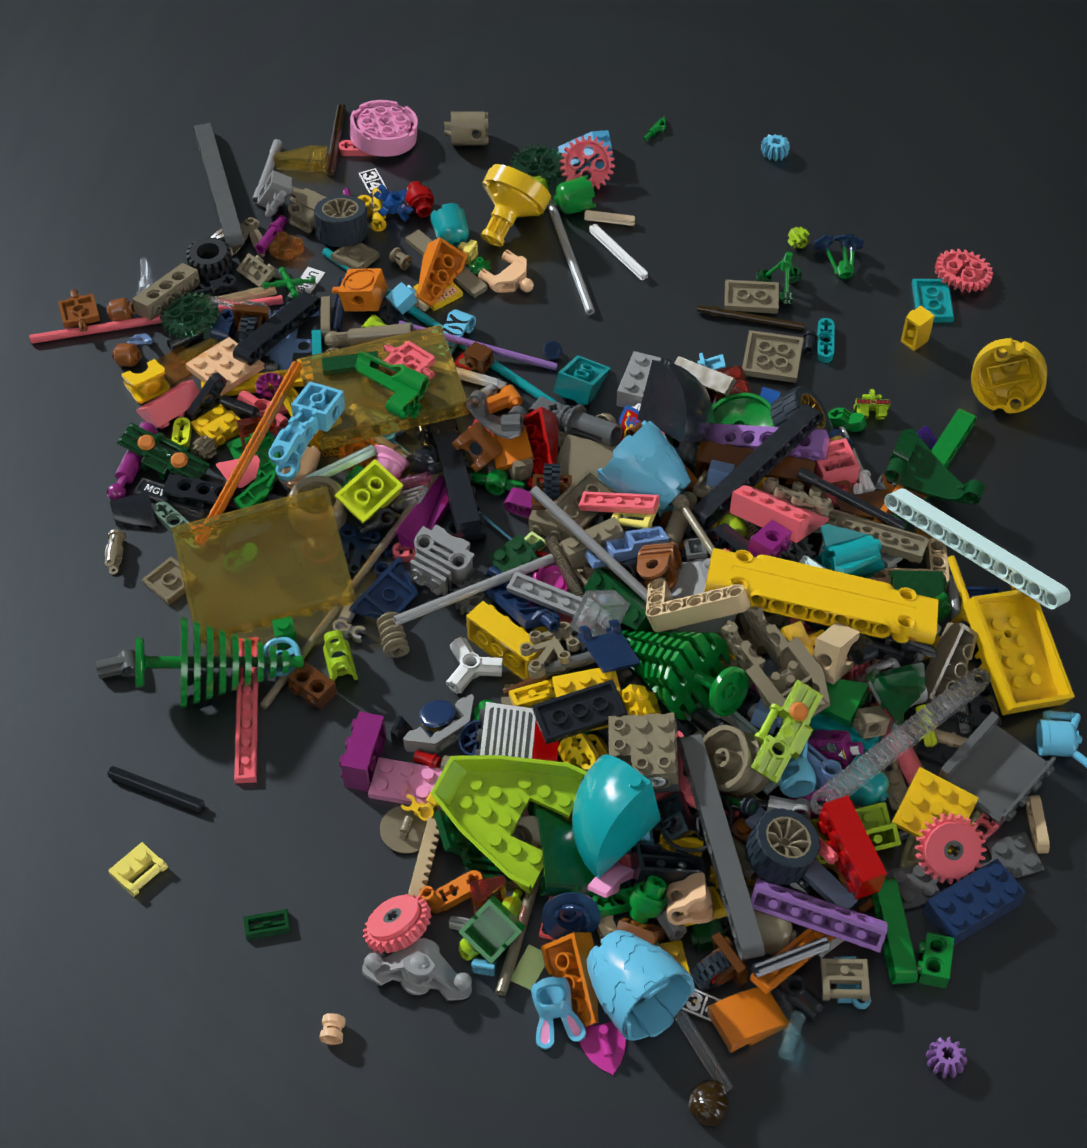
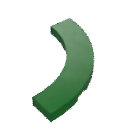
M269 430L257 450L260 462L256 479L243 493L234 498V503L244 515L253 511L267 498L278 477L276 473L277 465L272 463L268 453L275 440ZM277 452L274 457L279 458V453Z

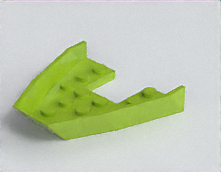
M504 755L450 756L430 794L458 830L508 878L531 895L544 870L542 850L514 838L512 835L530 801L570 819L573 813L577 790L587 771L565 762Z

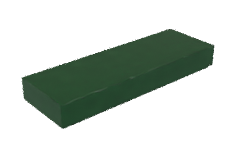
M378 351L366 352L379 358ZM358 353L322 358L323 375L357 372L355 365ZM373 361L370 362V367L380 369L379 364Z

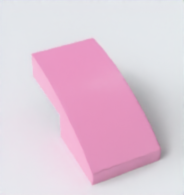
M616 862L599 879L595 877L588 885V890L607 898L619 892L621 883L633 878L634 870Z

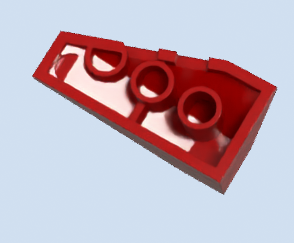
M541 406L526 415L524 425L527 429L535 459L532 460L534 463L533 471L535 474L544 475V464H557L559 428L556 413Z

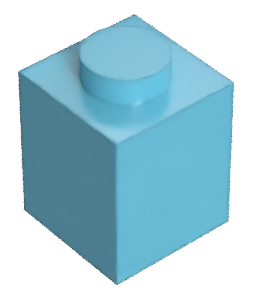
M402 282L386 296L389 302L402 315L418 301L414 295L416 291L410 285L405 286Z

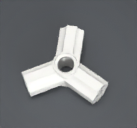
M456 638L450 644V649L460 664L446 681V686L456 694L462 693L471 680L479 675L502 676L503 658L479 657L474 653L466 638Z

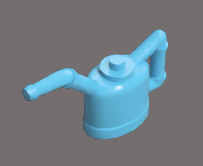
M1052 710L1043 712V719H1038L1036 724V744L1040 756L1072 757L1087 768V757L1076 750L1079 744H1082V736H1079L1077 730L1081 719L1079 713Z

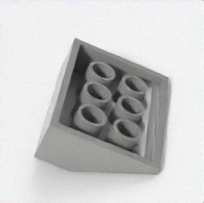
M710 558L695 559L682 564L677 583L670 590L673 600L704 592ZM737 614L671 629V632H720V628L725 626L728 620L735 622Z

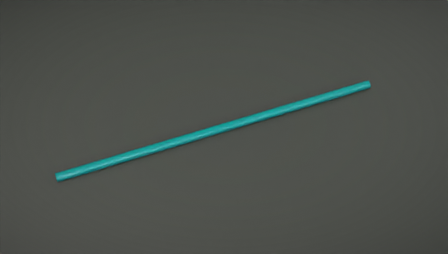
M324 248L322 255L331 260L333 251ZM331 260L332 262H334L335 264H337L338 266H340L341 268H343L345 271H348V269H351V268H349V267H346V266H344V265H340L339 263H337V262ZM387 289V292L384 297H386L391 292L390 289ZM414 305L407 311L433 330L441 332L444 325ZM459 344L457 345L463 350H466L467 346ZM496 360L490 366L491 369L536 399L544 397L557 402Z

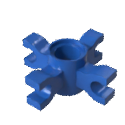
M383 184L379 185L377 189L381 193L377 191L373 195L375 198L384 201L382 203L383 207L378 210V213L382 216L387 213H398L401 219L404 221L408 220L410 216L406 212L410 214L414 209L403 204L407 191L402 189L400 192L391 191L389 193Z

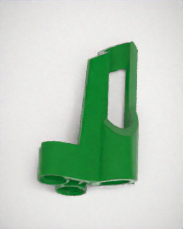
M359 351L355 365L357 372L394 393L385 405L387 413L401 420H405L407 417L415 419L421 411V404L418 401L424 396L430 384L429 376L403 364L392 365L369 353ZM373 361L397 372V374L389 376L370 367V362Z

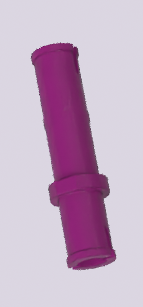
M284 215L278 216L275 222L269 225L268 231L255 246L257 253H265L274 239L282 233L283 227L288 223V219Z

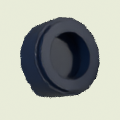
M549 341L544 345L543 351L549 359H557L562 354V347L556 341Z

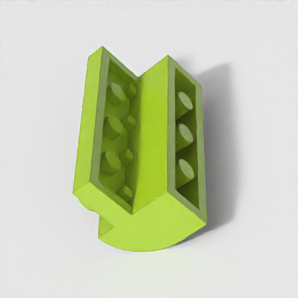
M886 802L855 809L876 851L901 845L897 825L890 822ZM819 818L811 819L810 822L816 828L818 836L827 842L824 835H821L818 831L817 822ZM818 854L816 860L820 864L828 863Z

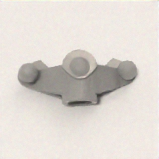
M419 938L411 946L384 958H381L377 953H370L364 959L362 966L363 975L379 986L392 980L400 981L403 989L413 995L425 994L431 988L439 990L444 998L450 1001L466 999L472 992V979L467 973L457 974L440 954L439 946L426 938Z

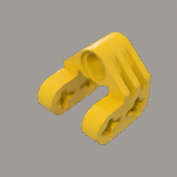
M581 733L563 739L560 742L558 754L563 762L589 770L600 756L609 755V748L601 736ZM592 741H597L595 747L593 746Z

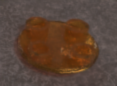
M279 232L273 242L269 244L268 249L270 254L277 259L292 260L302 254L304 245L301 238L289 235L286 232Z

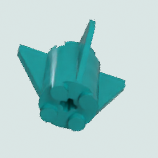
M830 524L821 526L824 546L821 548L824 551L820 552V556L812 558L816 559L826 569L863 578H871L876 573H879L880 570L885 569V563L880 554L882 546L878 538L874 539L869 534Z

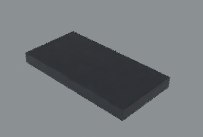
M613 679L532 705V711L546 745L608 725L609 716L623 717L628 715Z

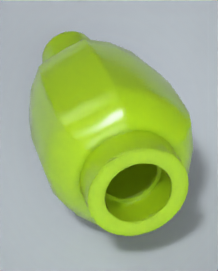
M515 889L513 895L506 897L502 902L517 918L521 910L522 901L520 899L523 894L519 889Z

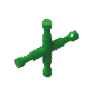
M281 267L279 268V273L282 275L283 280L271 283L262 282V288L287 287L294 299L299 295L295 291V286L306 283L315 284L316 280L315 277L291 279L286 269Z

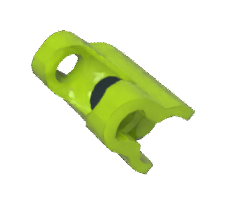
M334 630L325 633L323 652L330 679L335 682L338 676L350 674L354 677V681L358 680L350 644L344 639L342 631ZM339 639V641L331 643V640Z

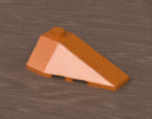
M441 237L429 242L423 256L416 298L432 307L444 293V290L451 285L453 279L461 273L467 255Z

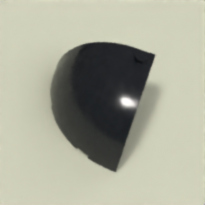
M661 358L660 361L652 360L637 419L642 422L644 420L647 422L652 421L660 431L682 442H699L700 440L706 442L711 440L714 429V410L710 396L703 384L691 372L672 363V360Z

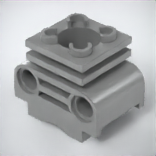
M435 525L432 530L422 526L414 539L415 560L412 559L410 561L413 581L420 586L425 585L431 588L430 590L437 595H448V590L452 589V583L457 585V583L463 584L464 579L469 581L475 572V568H473V557L475 555L470 552V543L466 540L451 536L444 528Z

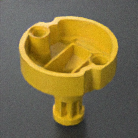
M494 164L489 169L482 185L494 203L495 208L486 229L482 231L480 236L489 244L502 247L505 242L504 238L509 228L513 226L516 218L540 216L541 213H544L551 199V194L540 182L526 173L509 166Z
M1011 338L999 339L985 346L976 356L971 373V385L977 399L991 410L1001 408L1006 413H1017L1032 407L1043 395L1047 381V365L1041 352L1026 341L1021 343ZM1018 399L1020 402L1013 403L1012 400Z

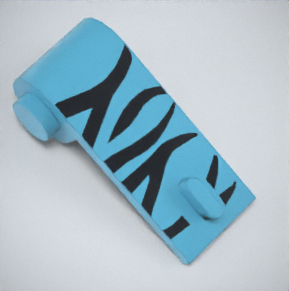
M454 309L448 314L447 321L441 332L462 337L464 332L471 333L473 331L476 317ZM436 339L430 353L449 360L458 344Z

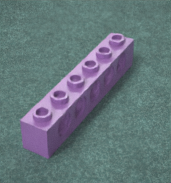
M714 424L711 441L755 450L779 427ZM815 429L788 455L793 458H806L813 461L819 459L826 460L830 441L827 430Z
M759 878L756 879L750 896L753 909L877 952L881 951L887 934V922Z

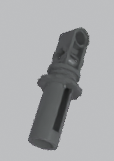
M539 397L528 409V414L541 406L556 413L558 428L560 431L565 432V435L583 436L612 447L616 446L622 437L623 429L621 425L587 414V409L581 404L572 407Z

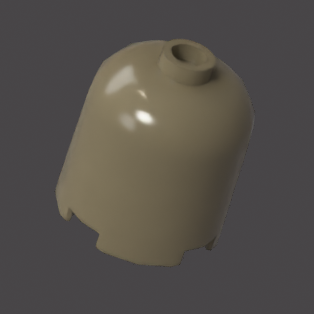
M753 909L763 940L765 954L776 955L796 938V930L792 929V922Z

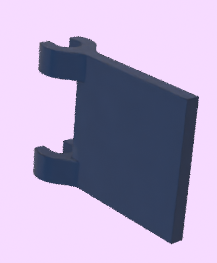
M617 619L609 620L608 623L611 627L606 628L607 634L592 637L588 625L579 627L581 633L577 634V639L585 644L602 673L640 665L641 662L623 636Z

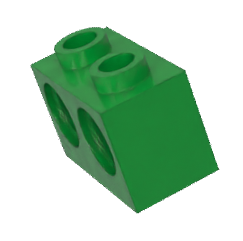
M927 932L925 940H920L918 953L922 954L921 961H917L918 983L946 989L950 979L954 945L953 937ZM935 947L939 949L940 952H935L931 948ZM928 968L936 969L937 973L931 972Z

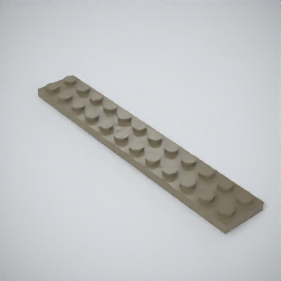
M705 470L693 487L692 492L702 499L715 488L706 486L708 471ZM835 509L830 511L829 515H823L829 518L828 522L824 525L830 524L869 534L874 539L878 538L880 540L881 552H885L890 556L907 559L910 562L921 563L930 540L926 536ZM821 527L815 530L814 533H822Z

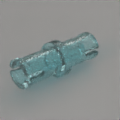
M791 1012L788 1026L783 1031L782 1036L784 1038L778 1054L784 1059L790 1060L793 1058L796 1044L801 1040L802 1035L800 1032L806 1018L801 1012Z

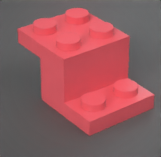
M847 439L829 442L826 460L819 459L814 461L816 462L814 474L831 484L838 481H849L853 489V485L855 483L858 484L860 465ZM837 485V487H839L840 489L848 492V487L846 485ZM826 492L827 498L831 499L834 508L839 507L836 498Z

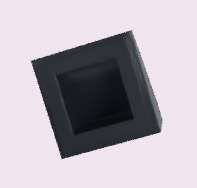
M400 715L397 716L390 733L392 743L404 747L403 737L413 728Z

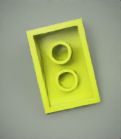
M374 459L336 493L334 497L357 519L364 523L399 496L403 484Z

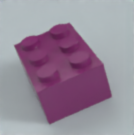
M359 711L357 719L352 721L351 737L348 736L346 739L345 755L342 754L340 757L339 767L342 768L341 778L344 780L345 787L369 792L377 761L382 755L387 736L384 716Z

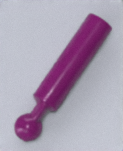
M142 422L139 426L154 435L158 432L157 428L148 422ZM129 450L126 451L115 473V478L118 480L117 483L112 484L107 489V496L111 501L126 496L125 485L133 483L141 467L143 458Z

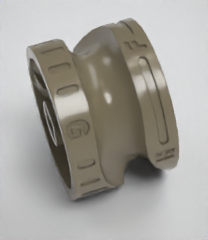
M722 725L713 728L703 737L718 791L743 798L751 797L762 791L769 782V779L750 768L762 746L760 742L754 739V733L745 732L733 726Z

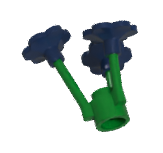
M843 234L834 237L832 235H824L814 241L815 245L813 247L815 250L819 249L827 253L835 275L839 274V278H849L854 273V253H856V249L863 248L864 240L859 239L854 234ZM833 241H839L843 250L844 260L840 261L838 266L830 252L829 246L833 244ZM846 248H848L850 252V263L847 259Z

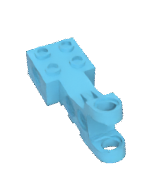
M310 381L291 404L293 417L288 421V426L285 429L282 428L268 452L272 463L277 465L276 473L280 480L291 481L296 477L300 470V459L310 440L318 430L328 432L346 409L344 391ZM277 452L280 453V458L274 457ZM284 468H291L289 473H281Z

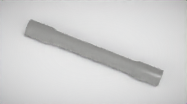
M275 139L272 143L269 157L252 198L254 204L258 203V192L273 171L283 146L281 140Z

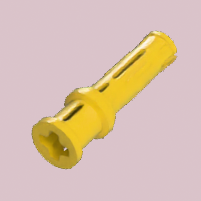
M375 187L372 190L373 195L375 192L379 191L377 187ZM373 196V210L370 214L372 219L371 228L374 231L380 232L386 228V221L384 220L386 215L382 216L378 213V210L383 207V201Z

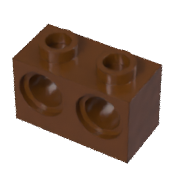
M304 661L302 668H296L288 676L290 691L294 695H300L310 706H315L320 710L337 694L335 682L306 661Z

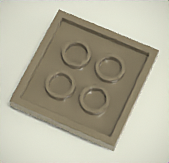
M749 330L741 375L796 383L803 338Z

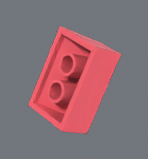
M194 380L182 382L140 407L136 412L146 422L153 424L156 428L163 429L170 425L169 421L173 418L178 419L186 415L184 412L189 409L200 391Z

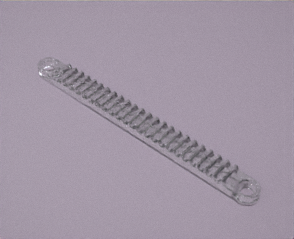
M981 668L973 669L967 675L961 677L959 681H956L953 686L951 685L942 694H939L937 698H934L931 703L929 702L920 711H917L908 721L906 720L897 729H894L886 738L876 743L868 752L866 751L856 761L854 760L850 766L848 765L838 775L836 774L832 780L830 779L813 794L810 800L812 811L819 815L821 813L822 806H819L816 802L818 798L829 802L847 795L851 796L983 692L991 680L989 673ZM974 676L981 677L984 683L976 682Z

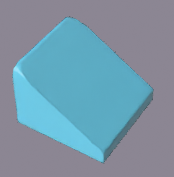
M475 957L471 964L472 973L495 976L497 960L490 964L485 958Z

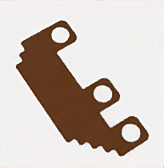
M885 474L882 475V480L886 489L854 494L849 481L844 480L832 483L835 486L839 484L846 485L848 493L879 509L884 505L886 495L892 493L897 484H889ZM905 487L903 488L913 493L917 497L921 498L922 500H924L925 497H929L928 495L913 491L911 489ZM836 498L840 511H848L849 514H855L862 518L873 517ZM888 510L886 513L891 514L894 512Z

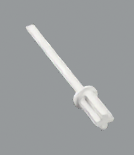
M839 427L840 430H842V432L844 433L845 438H850L847 433V430L843 427ZM853 448L852 451L860 465L857 481L863 484L864 493L873 492L875 487L870 478L871 473L869 470L863 469L858 455Z

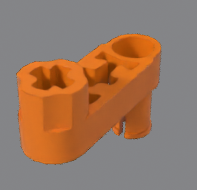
M472 870L435 891L431 886H424L420 890V896L426 900L431 913L438 914L471 896H484L488 883L480 872ZM454 889L457 890V895H456V896H453V895H452V894H453L452 890H454ZM445 894L448 901H445L442 895Z

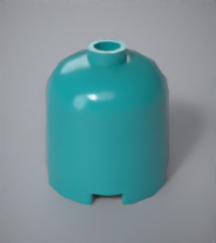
M448 203L443 204L442 208L437 211L436 209L433 210L431 223L436 238L441 237L456 248L461 242L467 241L469 228L464 209L460 208L458 204Z
M857 755L848 766L851 771L847 776L842 774L835 789L844 796L848 795L850 800L860 807L885 802L889 796L886 792L889 787L888 777L867 759Z

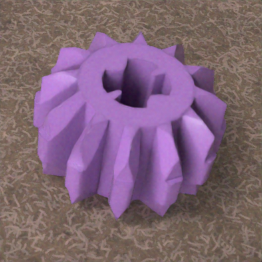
M940 1037L936 1043L932 1042L930 1044V1050L927 1051L926 1058L929 1059L927 1062L928 1067H935L933 1070L934 1074L941 1072L944 1079L947 1073L954 1078L957 1072H963V1065H966L967 1058L964 1056L966 1053L965 1049L958 1048L960 1045L959 1041L953 1044L950 1037L947 1038L946 1042Z

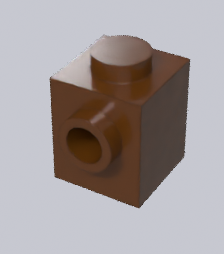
M476 341L470 347H467L464 352L466 366L482 374L494 363L493 350Z

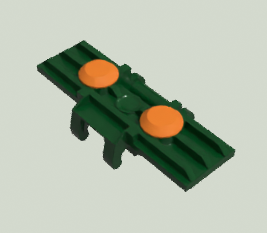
M132 422L116 442L123 448L142 457L141 468L145 471H148L149 467L159 472V478L164 481L167 479L168 472L183 477L201 479L210 466L209 463L190 454L189 447H183L164 437V434L161 432L158 435H154ZM160 444H163L175 450L177 453H173L167 450L166 448L160 446Z

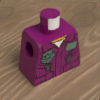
M816 729L808 739L810 745L824 757L837 761L841 765L842 770L849 768L848 766L857 755H862L864 752L862 742H852L847 731Z

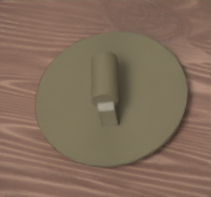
M401 806L395 807L382 818L380 835L383 842L390 849L399 853H414L420 850L427 822L415 816L414 811L407 812Z

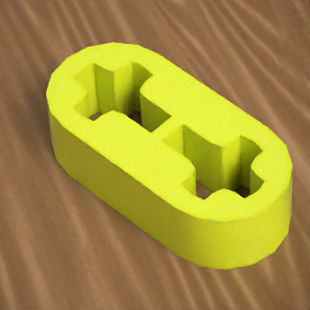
M184 417L178 418L173 424L172 441L183 447L190 446L192 427L189 419Z

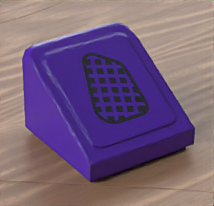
M925 426L916 433L926 446L932 450L937 439L930 428Z

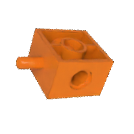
M382 268L348 269L341 286L333 287L332 292L333 294H339L345 312L378 311L388 287Z

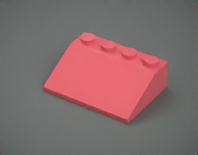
M743 485L732 493L729 513L762 528L773 520L792 531L789 540L798 543L829 520V518L803 506L794 505L787 499L775 497L773 493L761 488Z

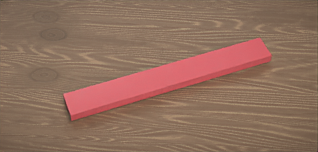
M259 637L249 638L251 639L252 657H256L257 641L260 642ZM239 638V656H243L244 638ZM252 667L251 685L244 687L243 668H239L236 703L235 784L257 782L259 682L257 683L256 667Z

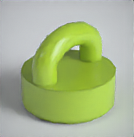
M465 938L460 941L459 953L464 960L471 961L479 955V952Z

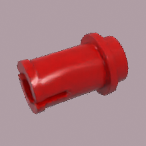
M417 749L413 755V762L429 766V768H439L442 759L436 753L432 755Z

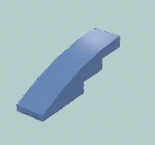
M661 526L626 531L624 538L605 541V545L602 548L619 563L637 557L642 546L669 542V537ZM590 549L586 550L585 558L593 569L607 566Z

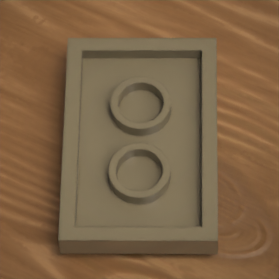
M725 280L724 309L742 312L778 313L779 283Z

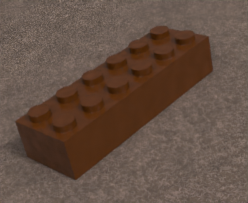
M711 440L706 442L700 441L696 458L695 477L699 479L704 470L709 471L712 459L734 464L735 469L754 450L751 448L735 447L731 444H719ZM787 455L765 477L778 478V483L786 488H792L793 481L802 482L805 484L803 490L809 495L812 485L796 478L801 467L814 473L816 462L806 458L798 459Z

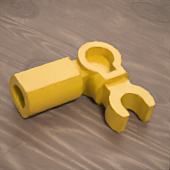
M407 794L406 797L412 801V804L409 807L401 805L403 810L407 812L414 811V815L427 822L428 817L435 819V809L440 805L431 794L426 799L428 801L427 804L423 802L417 803L414 796Z

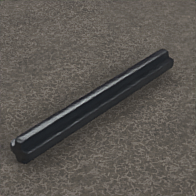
M111 766L107 772L110 779L196 812H201L205 806L204 800L115 766Z

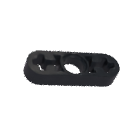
M218 372L208 378L187 410V416L194 421L210 410L226 386V378Z

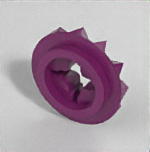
M277 373L263 374L256 382L257 393L262 398L270 400L274 397L284 378ZM268 382L274 386V391L268 388Z

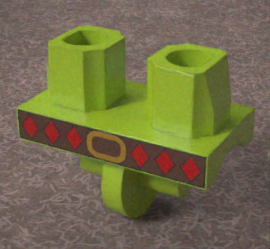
M870 389L869 394H862V399H856L854 411L862 413L865 419H868L869 411H875V419L884 420L890 407V400L881 399V395H875V390Z

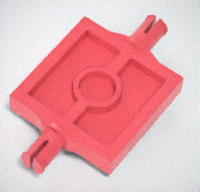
M409 340L397 348L388 343L384 346V351L390 353L384 361L392 365L403 364L429 376V379L434 377L435 373L428 368L436 363L435 356Z

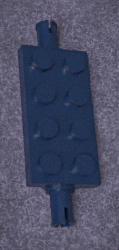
M491 566L487 571V575L490 578L503 573L496 566ZM510 581L484 591L512 618L521 624L523 628L532 629L533 627L543 626L550 632H556L560 628L561 617L552 609L507 592V586Z

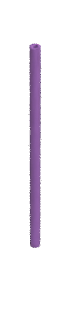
M413 324L415 333L467 347L474 343L473 340ZM484 344L493 350V354L557 370V363Z

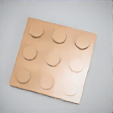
M230 337L186 363V369L204 383L216 372L226 378L227 383L220 393L221 396L265 368L264 363L260 360L249 366L234 359L233 351L238 343Z

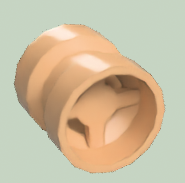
M332 1013L323 1015V1030L320 1031V1041L331 1045L341 1044L343 1041L342 1029L345 1027L346 1021L345 1017Z

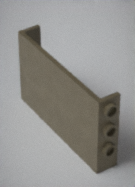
M567 434L557 456V464H560V475H572V484L588 469L599 475L597 471L599 468L604 469L613 458L612 453L616 446L612 447L594 440ZM544 510L532 511L529 517L530 532L533 531L538 535L556 537L557 540H565L571 537L543 515Z

